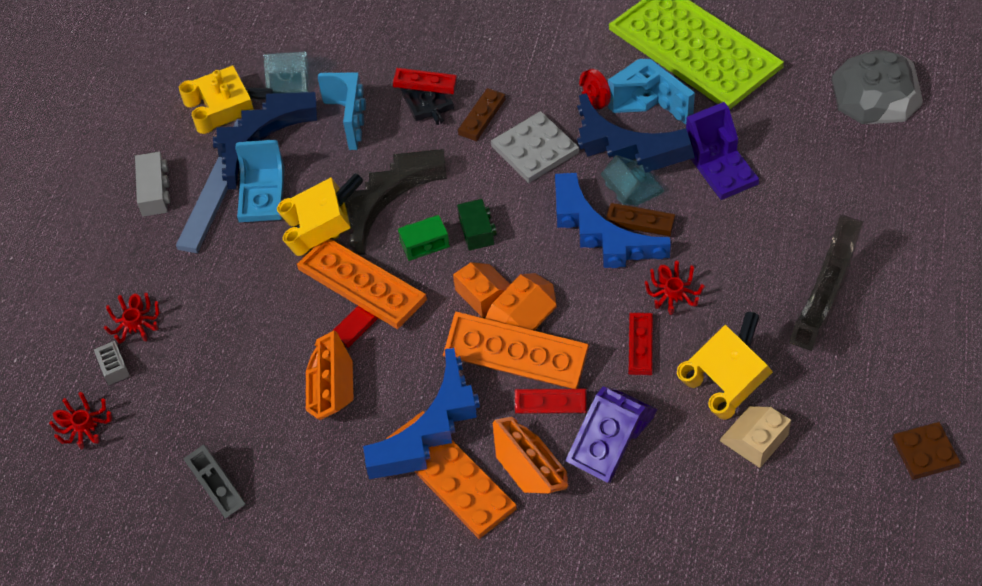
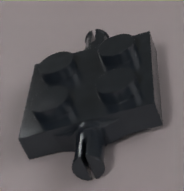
M401 88L402 95L415 121L433 117L435 123L439 125V122L440 124L444 122L441 113L454 109V103L449 94Z

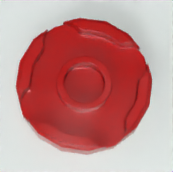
M594 68L584 71L580 75L579 85L580 87L583 86L584 90L582 94L587 93L590 103L595 109L607 107L611 99L607 80L601 72Z

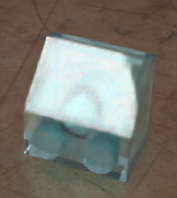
M307 52L263 54L266 88H272L274 93L307 92L309 73Z
M618 155L612 159L600 174L606 181L605 185L617 194L616 198L624 205L638 206L665 191L650 172L645 173L643 165L638 166L637 161Z

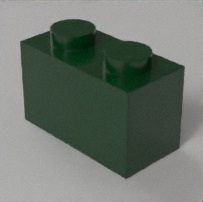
M483 199L457 204L458 217L468 250L471 251L494 245L493 236H496L497 232L495 224L489 221L491 219V212L489 206L485 207Z

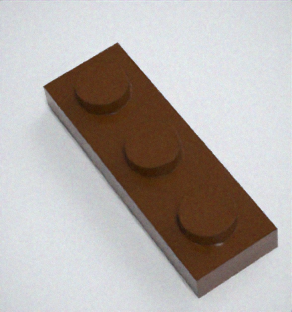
M487 88L459 127L458 135L477 142L506 100L505 94Z
M611 203L606 220L621 228L671 236L675 214Z

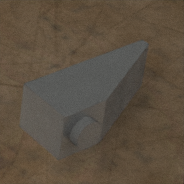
M203 444L183 458L225 519L246 505L207 445Z

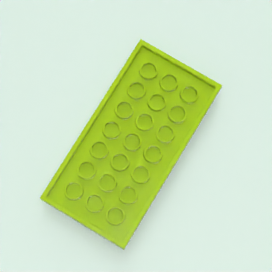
M641 0L609 24L610 31L715 103L725 102L729 110L784 66V61L690 0Z

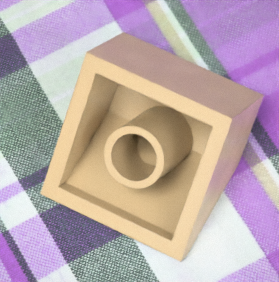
M748 407L721 437L720 442L761 468L789 435L791 420L772 407Z

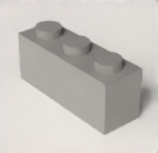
M160 152L136 155L137 205L142 217L167 213V204L170 203V195L166 191V188L169 187V179L165 175V172L169 171L167 160L162 159Z

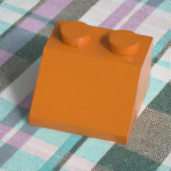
M471 262L453 274L455 291L482 318L487 315L491 304L510 285L490 264Z

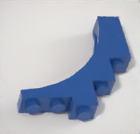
M577 173L555 174L557 228L579 227L580 248L602 247L604 268L626 267V260L670 258V237L641 235L617 227L593 210L584 198L579 187Z
M454 348L445 349L446 367L444 379L437 397L428 410L415 423L399 434L384 441L363 446L369 480L427 469L426 460L430 459L428 447L452 443L451 434L455 433L454 422L477 418L476 408H480L478 393L473 394L472 386H466L464 375H459V371L463 370L461 356L456 357Z

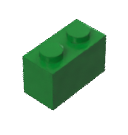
M439 215L398 228L400 243L408 261L450 247L448 233Z

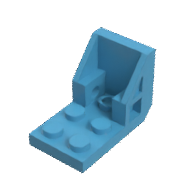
M638 59L608 79L611 93L608 109L613 113L644 112L659 103L663 109L668 110L677 120L682 121L684 124H686V117L694 113L695 92L652 59Z

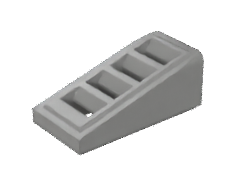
M115 341L94 349L108 386L130 377Z

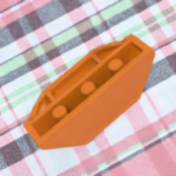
M536 273L520 274L491 304L485 319L535 331L557 307L553 284Z
M336 331L316 339L314 345L316 348L310 357L306 369V411L319 420L338 412L354 400L353 361Z
M513 417L493 421L496 458L524 493H553L567 489L568 477L566 469L536 434L527 427L518 424L517 420Z

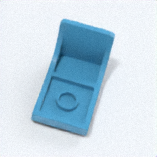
M319 73L318 83L322 101L325 104L345 106L343 124L349 150H357L358 141H362V130L360 129V126L364 125L362 111L366 110V99L363 98V84H360L359 73Z
M264 140L236 143L235 148L240 166L238 221L282 220V216L277 211V206L283 200L285 167L278 141Z

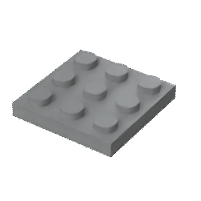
M541 111L491 140V147L528 183H531L579 153V147Z

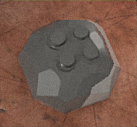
M874 50L852 57L834 73L831 79L838 110L861 124L905 122L923 103L914 63L909 58L897 53Z

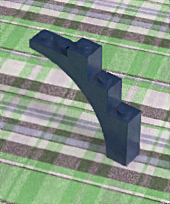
M315 92L266 94V102H262L263 110H241L242 119H238V126L217 127V136H213V148L218 149V157H222V165L226 164V168H222V179L227 181L228 189H236L237 177L240 171L235 148L236 143L261 141L271 133L284 127L302 122L317 121Z
M587 93L579 95L581 104L577 105L580 116H584L585 119L581 120L583 127L579 128L581 137H578L577 140L580 150L585 149L587 157L607 151L609 158L613 157L616 165L636 159L638 166L643 165L645 173L695 158L686 128L673 132L654 134L622 129L598 114L591 105Z

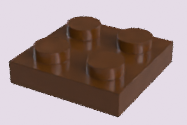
M940 422L893 434L892 440L912 480L960 466L961 462Z

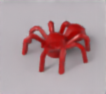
M676 260L674 264L675 277H672V272L668 266L660 265L658 268V278L662 284L657 283L654 269H650L651 281L654 286L664 289L653 293L650 291L648 282L645 281L646 292L652 297L665 293L659 302L654 300L655 309H659L667 297L669 298L668 312L670 315L674 313L673 301L678 303V300L682 302V296L690 306L696 307L698 305L699 297H695L694 302H692L685 292L692 295H700L705 286L701 284L698 291L684 287L689 286L692 282L694 266H690L688 280L683 282L679 278V261Z
M135 293L130 296L128 309L122 295H119L118 300L123 310L122 318L120 319L113 314L109 305L106 306L111 318L116 323L122 322L112 331L107 326H104L106 332L110 335L116 334L125 325L121 339L117 334L114 335L119 344L125 341L128 329L130 334L133 331L137 333V330H139L143 341L147 342L148 338L142 324L153 331H158L156 321L151 325L144 320H155L160 313L158 301H155V314L153 316L143 315L150 310L148 293H144L146 300L145 310H143V302L138 294Z
M79 392L78 395L84 404L85 410L75 411L68 400L63 398L62 402L72 415L65 410H57L53 413V418L60 426L67 428L60 429L52 421L49 424L56 432L66 434L73 429L68 440H64L57 434L54 435L61 444L71 443L76 432H78L77 445L80 449H84L83 433L93 443L99 444L98 435L95 434L93 436L90 431H95L94 427H97L95 422L103 424L111 422L112 414L110 411H107V419L92 417L105 411V399H101L102 408L100 410L88 413L90 411L89 404L84 394Z

